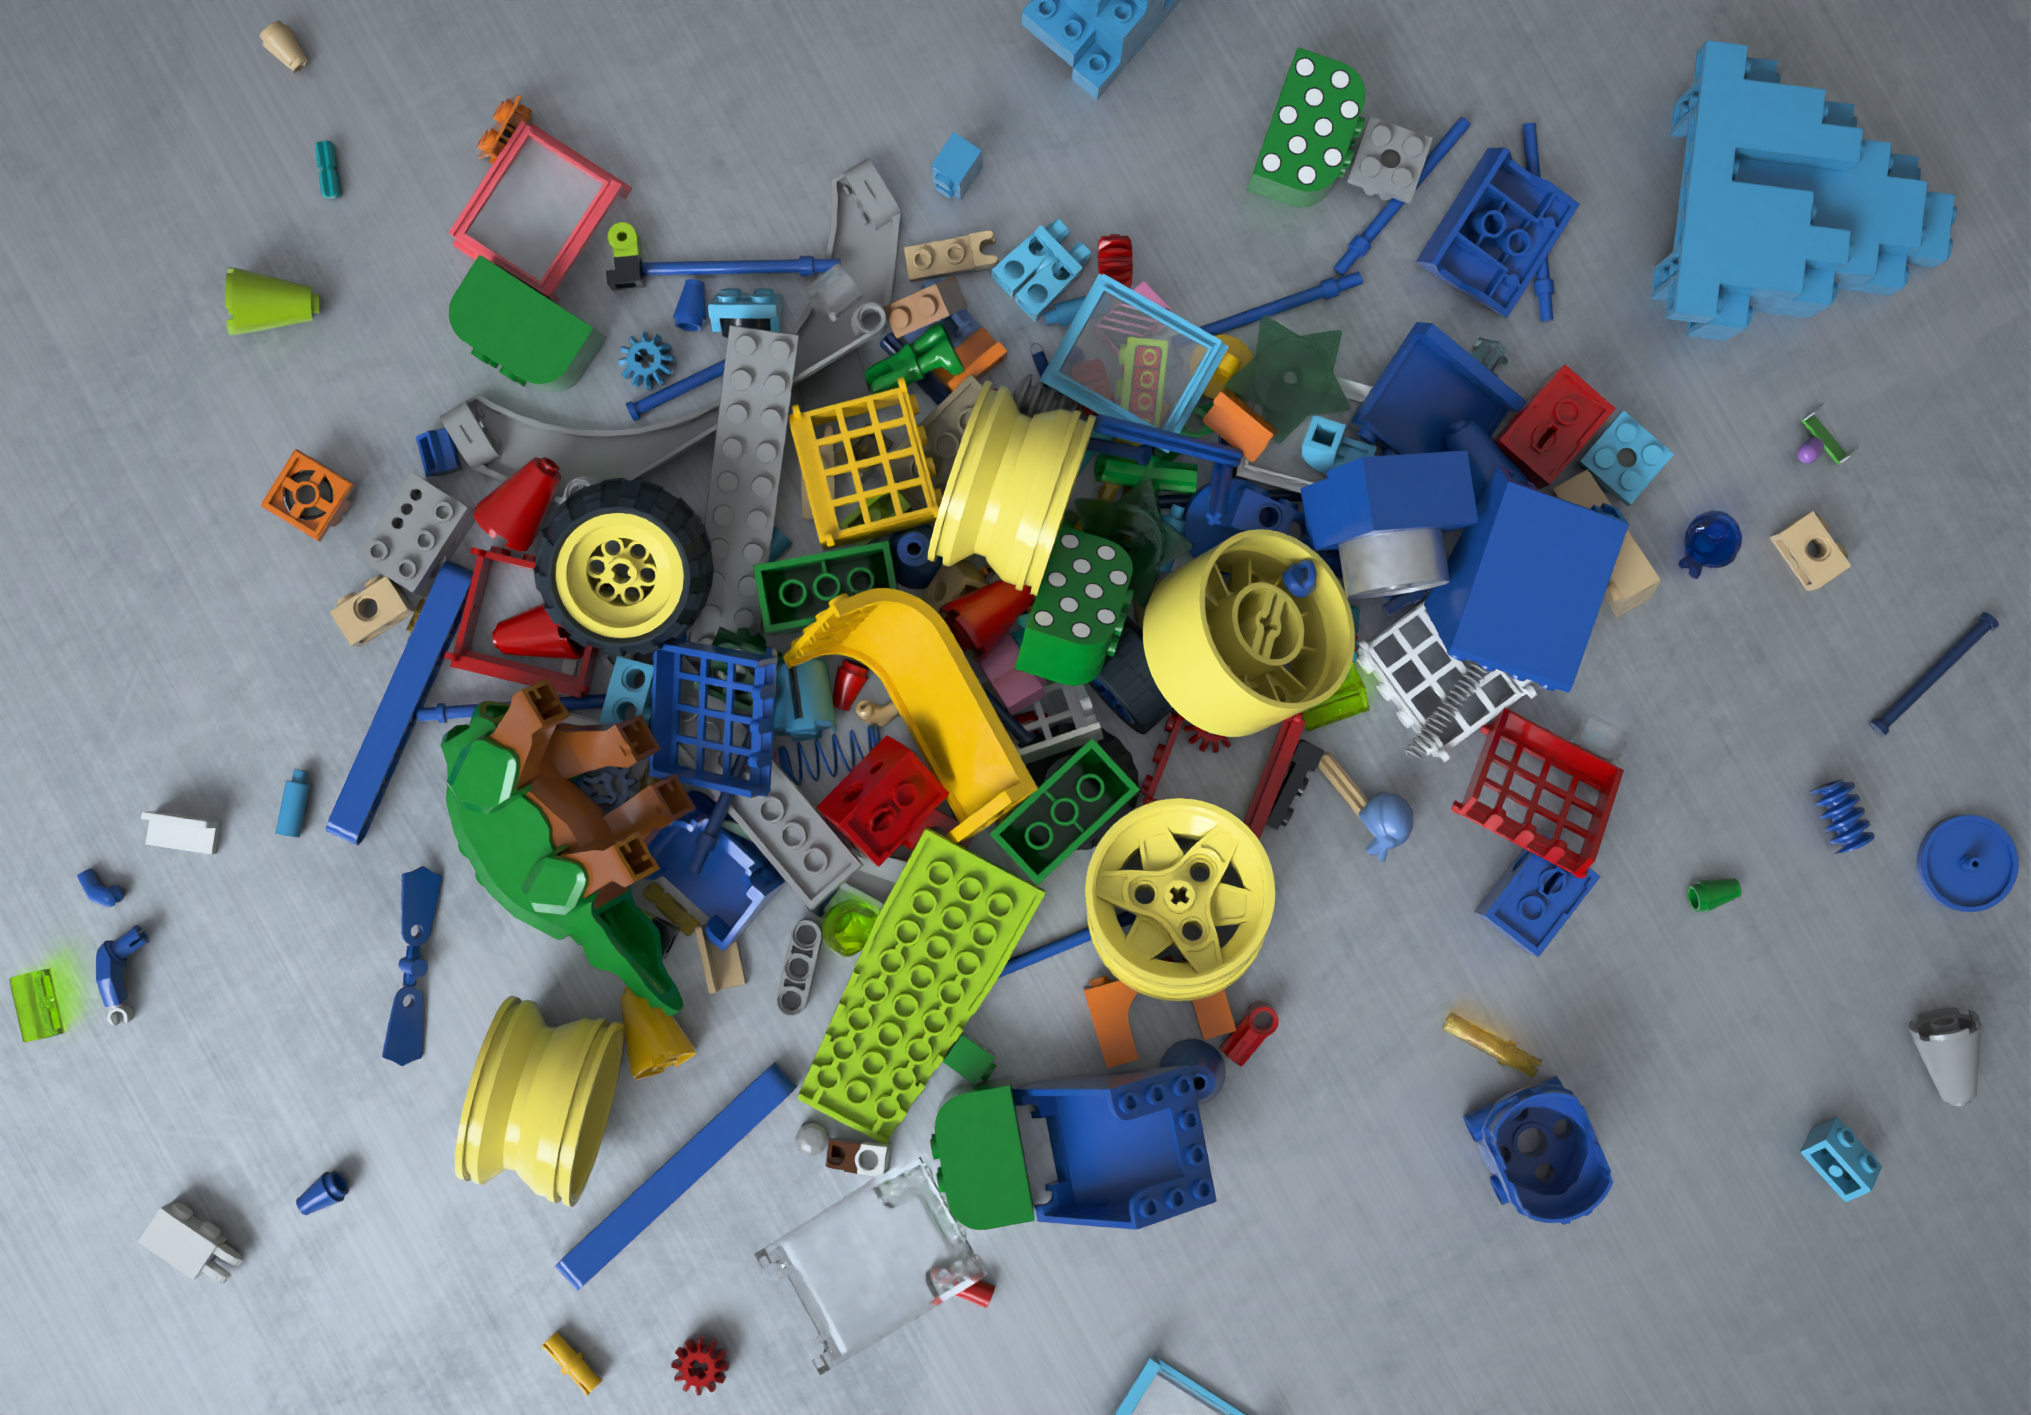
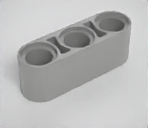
M805 918L799 921L791 931L776 997L778 1010L786 1016L800 1014L809 1002L824 937L822 925L813 918ZM810 925L815 929L816 939L814 942L806 943L800 939L799 930L801 926ZM802 958L806 960L809 965V971L806 975H797L793 972L791 965L794 959ZM786 992H797L801 997V1005L797 1008L788 1007L784 1001Z

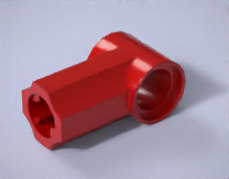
M1257 1001L1251 1004L1246 1015L1236 1026V1031L1231 1032L1219 1046V1049L1239 1066L1242 1067L1266 1037L1273 1034L1278 1028V1015L1272 1005L1266 1001ZM1261 1011H1267L1271 1014L1270 1022L1264 1026H1258L1253 1022L1255 1015Z

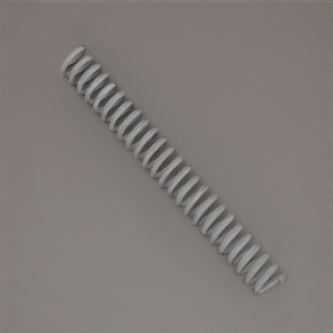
M1476 662L1475 664H1470L1471 669H1466L1467 674L1462 675L1463 680H1458L1459 685H1454V690H1450L1451 696H1445L1446 701H1441L1442 706L1437 707L1438 712H1433L1434 717H1429L1430 723L1426 722V728H1421L1422 733H1417V738L1413 739L1414 744H1408L1409 749L1404 750L1407 757L1412 754L1419 759H1423L1415 749L1424 754H1427V751L1418 743L1428 749H1431V746L1422 737L1431 743H1435V740L1426 732L1439 738V735L1429 726L1443 733V730L1435 722L1444 727H1447V724L1438 716L1448 722H1452L1443 711L1453 717L1456 715L1446 705L1456 711H1460L1451 700L1461 706H1464V703L1454 694L1467 701L1468 698L1458 689L1472 695V692L1463 684L1473 690H1476V687L1466 678L1479 685L1480 681L1471 673L1481 679H1485L1474 667L1489 674L1486 669Z

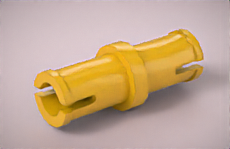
M558 1331L541 1346L562 1368L560 1372L563 1375L568 1374L585 1392L586 1396L603 1381L582 1359L584 1355L580 1351L576 1353Z

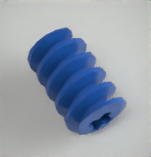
M1844 779L1835 780L1810 790L1811 794H1822L1823 796L1815 803V806H1826L1828 809L1820 815V819H1832V823L1824 828L1825 831L1837 832V835L1829 841L1830 844L1842 845V848L1834 854L1861 848L1875 838L1873 832H1863L1870 826V822L1867 819H1858L1865 813V809L1860 806L1853 807L1860 801V797L1857 794H1848L1855 788V784L1851 781L1843 782Z

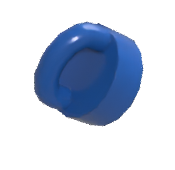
M1308 559L1302 560L1299 564H1291L1282 574L1284 585L1293 595L1301 598L1307 597L1316 588V567Z

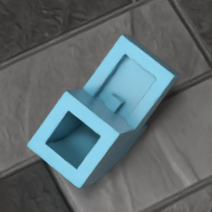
M1313 415L1302 444V457L1312 468L1327 475V471L1361 457L1375 456L1377 447L1345 437L1346 425Z

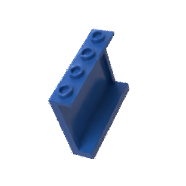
M1416 322L1349 423L1359 430L1357 433L1359 438L1368 444H1377L1382 448V456L1448 452L1444 436L1449 433L1447 427L1462 418H1465L1467 422L1474 420L1491 438L1507 412H1520L1527 401L1433 323Z

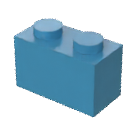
M953 132L931 165L933 182L936 184L935 189L949 199L955 196L961 200L983 168L982 150Z

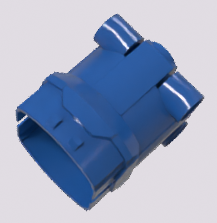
M1557 1076L1537 1084L1520 1087L1499 1097L1493 1102L1494 1106L1490 1103L1463 1115L1472 1139L1475 1143L1478 1142L1479 1152L1484 1164L1494 1174L1489 1178L1499 1202L1502 1205L1510 1202L1515 1206L1519 1214L1527 1216L1529 1219L1565 1225L1582 1216L1586 1217L1603 1201L1614 1183L1610 1175L1612 1171L1584 1106L1580 1104L1578 1098L1574 1096L1571 1090L1563 1087ZM1565 1119L1567 1124L1566 1130L1560 1135H1555L1553 1132L1555 1122ZM1537 1128L1540 1133L1539 1145L1531 1152H1521L1518 1148L1520 1134L1526 1129ZM1501 1146L1505 1147L1504 1157L1500 1153ZM1541 1164H1548V1175L1542 1179H1537L1535 1175L1537 1167Z

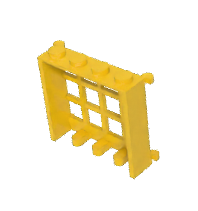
M904 377L897 378L898 388L801 413L798 404L792 406L793 414L788 415V420L823 551L936 522L943 497L940 488L933 489L931 478L937 476L932 457L925 458L922 446L928 445L923 425L918 427L916 425L914 415L920 414L915 394L908 395ZM898 404L901 405L904 417L879 423L876 410ZM869 412L872 422L871 426L852 431L847 430L844 418ZM838 420L840 434L816 439L813 426ZM906 425L912 447L887 453L881 431ZM875 433L880 455L855 461L850 439ZM843 441L849 463L824 470L819 447ZM914 455L919 477L895 483L889 461ZM883 463L888 485L863 492L858 469ZM851 471L857 494L832 500L826 477ZM922 485L927 508L903 514L897 491ZM890 493L896 516L871 522L866 499ZM859 501L865 524L840 530L834 508Z

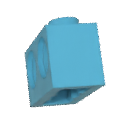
M617 656L599 722L610 724L627 720L625 717L626 709L634 704L636 716L641 714L650 728L653 665ZM640 672H644L645 683L637 689L634 685L635 676Z

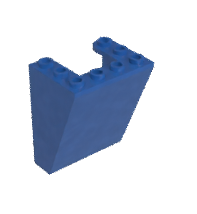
M1498 465L1476 506L1478 523L1464 528L1447 560L1450 582L1432 588L1424 606L1447 650V654L1458 661H1465L1467 659L1476 662L1488 671L1498 669L1507 672L1511 677L1519 681L1528 679L1537 682L1541 687L1549 691L1558 689L1569 693L1573 687L1629 523L1617 507L1602 503L1601 507L1593 505L1589 509L1538 491L1531 482L1527 481L1524 485L1522 482L1513 481L1515 472Z
M1191 1065L1042 1080L1012 1089L1015 1106L1028 1104L1034 1106L1036 1110L1031 1111V1117H1046L1058 1180L1045 1184V1190L1052 1191L1051 1199L1045 1204L1034 1205L1038 1222L1138 1230L1217 1202Z

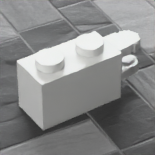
M171 1202L161 1207L138 1240V1243L193 1280L205 1273L216 1281L227 1284L231 1274L213 1260L218 1256L233 1266H239L243 1260L241 1254L225 1244L227 1238L220 1234L221 1231L217 1226L209 1222L200 1221L193 1216V1211L189 1207L181 1203Z

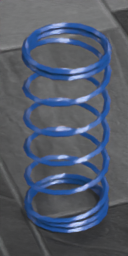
M871 724L867 727L869 752L872 750L871 737L874 747L881 741L876 724ZM851 729L849 734L852 769H850L837 736L833 733V774L818 738H815L817 777L815 778L801 743L798 742L799 782H797L793 775L786 747L783 745L778 748L781 768L798 786L801 785L803 778L802 758L811 778L814 781H818L820 777L819 752L826 769L832 777H836L838 770L836 745L843 763L849 772L855 768L854 742L861 759L864 758L856 735Z

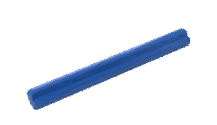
M1102 414L1096 417V423L1094 424L1095 432L1222 464H1229L1234 467L1240 465L1243 456L1242 450Z

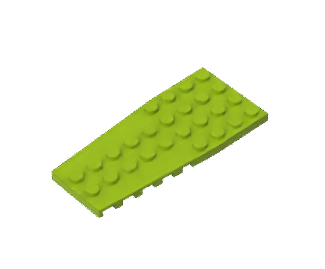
M925 827L876 917L799 1091L798 1100L882 1144H887L890 1136L898 1124L903 1121L917 1096H920L926 1087V1083L936 1068L938 1069L952 1044L957 1041L963 1032L968 1020L975 1014L998 980L1046 891Z

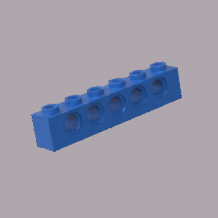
M1249 485L1248 489L1236 490L1223 522V528L1237 534L1248 530L1264 529L1290 535V525L1296 522L1301 528L1298 540L1309 546L1304 513L1297 511V504L1282 498L1278 502L1267 497L1268 492L1253 485ZM1264 508L1271 514V522L1267 527L1263 526L1259 520V514ZM1332 550L1326 553L1323 551L1316 552L1327 563L1335 576L1343 579L1339 550ZM1397 595L1383 596V597L1386 598V599H1388V600H1391L1392 598H1394V597L1397 596Z

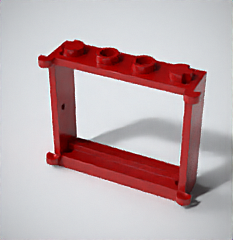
M491 546L490 552L472 547L470 554L477 555V560L454 652H445L444 655L445 659L451 660L450 667L528 686L549 678L557 693L585 699V696L589 693L599 649L586 646L578 677L470 651L492 561L529 570L534 569L536 556L523 554L522 559L510 557V550ZM610 583L603 584L607 588H614Z
M1178 712L1177 714L1170 713L1164 731L1169 732L1165 745L1158 744L1152 758V762L1157 763L1152 776L1146 774L1139 793L1144 794L1143 805L1159 801L1153 798L1184 720V717ZM1303 712L1282 721L1244 817L1243 823L1256 835L1258 840H1260L1306 721L1301 719Z

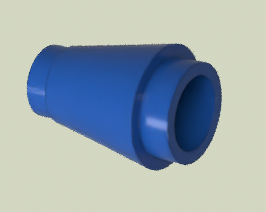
M695 279L685 281V286L673 314L677 328L698 332L701 331L702 325L706 323L704 282Z
M337 1171L325 1172L296 1199L297 1208L302 1214L307 1216L344 1200L345 1195L349 1192L348 1183L343 1175Z

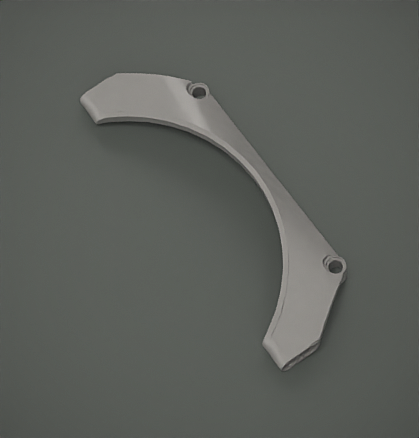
M869 158L831 181V229L825 259H841V272H833L832 274L836 273L835 276L829 278L823 286L815 287L804 313L790 333L799 335L792 387L870 339L881 337L888 328V321L883 307L891 304L901 211ZM821 272L818 282L830 272ZM869 314H877L881 317V322L875 328H867L863 325L864 318ZM480 394L441 415L440 419L470 468L501 482L506 481L535 457L541 459L547 457L553 460L559 466L560 470L558 472L562 478L552 501L562 504L580 488L602 482L605 479L625 477L627 480L637 481L715 434L720 398L694 412L666 422L619 430L574 429L543 423L518 415L491 402Z

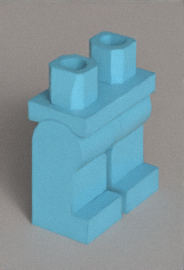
M1060 219L1055 220L1046 228L1040 225L1032 235L997 264L991 272V278L1011 298L1015 296V302L1035 323L1082 275L1083 267L1092 254L1080 241L1069 252L1066 251L1060 243L1070 235V231Z

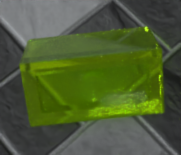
M1353 663L1346 679L1331 697L1303 711L1302 720L1306 721L1304 727L1307 732L1370 711L1366 687Z
M51 969L11 977L9 982L23 1042L64 1034L65 1031Z

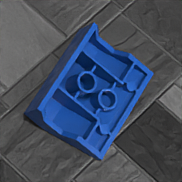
M1487 148L1416 262L1441 281L1502 317L1508 318L1580 204L1550 181L1528 172L1512 159L1511 153L1507 148Z

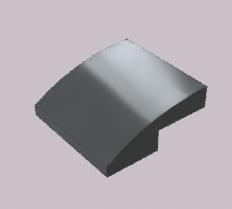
M858 347L798 383L805 412L870 395Z

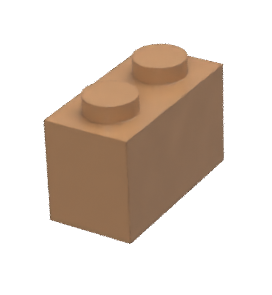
M955 276L883 307L896 339L968 308Z

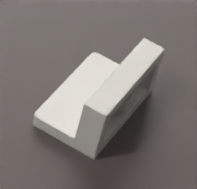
M158 811L142 812L141 819L149 820L145 845L216 854L221 821Z

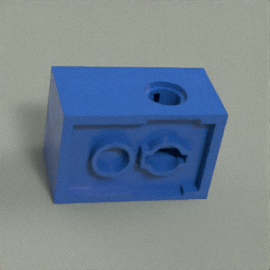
M1542 834V835L1546 836L1547 838L1551 839V837H1549L1548 835ZM1523 848L1474 913L1523 951L1539 957L1601 876L1591 868H1588L1587 870L1589 871L1585 878H1577L1572 873Z

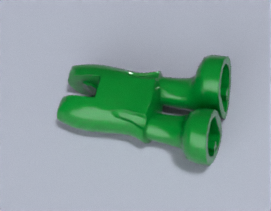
M938 321L911 344L906 343L897 353L870 366L864 372L867 383L871 386L872 394L898 388L897 378L904 377L906 387H908L912 383L924 379L925 374L933 369L944 368L953 376L964 373L965 368L955 351V346L941 321Z

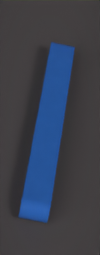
M449 560L442 565L326 825L327 833L357 846L365 838L418 720L417 708H423L445 659V652H448L459 628L474 571Z
M774 1062L555 1265V1268L577 1291L582 1288L797 1088L795 1083Z

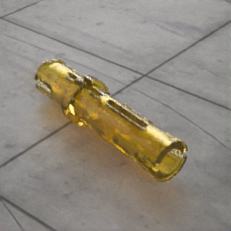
M1450 1012L1446 1018L1448 1023L1443 1024L1442 1031L1448 1032L1498 1059L1497 1063L1502 1066L1507 1064L1528 1075L1530 1078H1534L1537 1074L1538 1069H1536V1066H1541L1542 1059L1536 1058L1517 1048L1515 1042L1511 1040L1506 1042L1456 1015L1454 1012Z

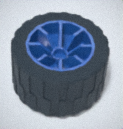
M1124 625L1121 635L1118 636L1119 641L1114 656L1106 655L1100 674L1089 684L1122 721L1137 733L1145 735L1174 708L1165 699L1152 677L1145 656L1143 639Z

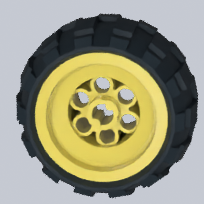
M625 477L605 479L602 482L584 486L571 494L554 510L541 530L535 548L536 562L533 569L535 585L545 603L543 607L554 624H560L570 634V639L585 648L589 645L603 650L606 655L623 657L629 653L639 652L645 655L663 649L661 644L663 642H671L674 639L681 638L694 625L699 614L705 608L714 574L712 545L706 529L701 526L694 515L695 511L681 497L678 499L665 491L663 486L646 480L643 482L627 480ZM609 540L617 541L621 547L620 551L615 553L609 551L607 542ZM635 544L643 545L646 554L641 557L634 555L632 546ZM593 560H601L605 565L604 571L598 572L593 565ZM616 564H626L629 567L627 572L629 577L622 578L616 574L618 570ZM644 568H652L656 577L647 580L642 576L641 571ZM610 583L615 591L609 590L603 584ZM635 587L639 590L640 594L628 595L626 589Z

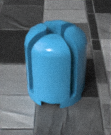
M782 655L777 667L776 685L782 689L775 702L773 741L777 742L776 735H791L793 742L821 738V731L831 727L836 733L838 729L829 671L824 658L820 656L796 666L803 718H800L793 668L788 669L783 659L784 655Z

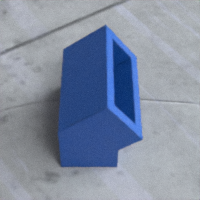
M446 428L427 431L416 436L426 477L443 476L462 470L456 445Z

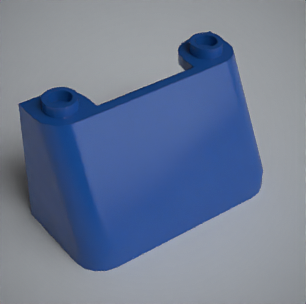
M692 790L687 792L696 809L662 828L647 845L650 855L656 860L660 869L643 879L656 880L664 876L710 918L705 925L707 938L724 952L733 945L785 885L786 880L753 842L723 827H720L717 834L719 838L714 851L709 852L700 875L687 870L698 846L695 842L700 830H705L716 805V802L706 794ZM728 813L726 814L725 820L736 822Z

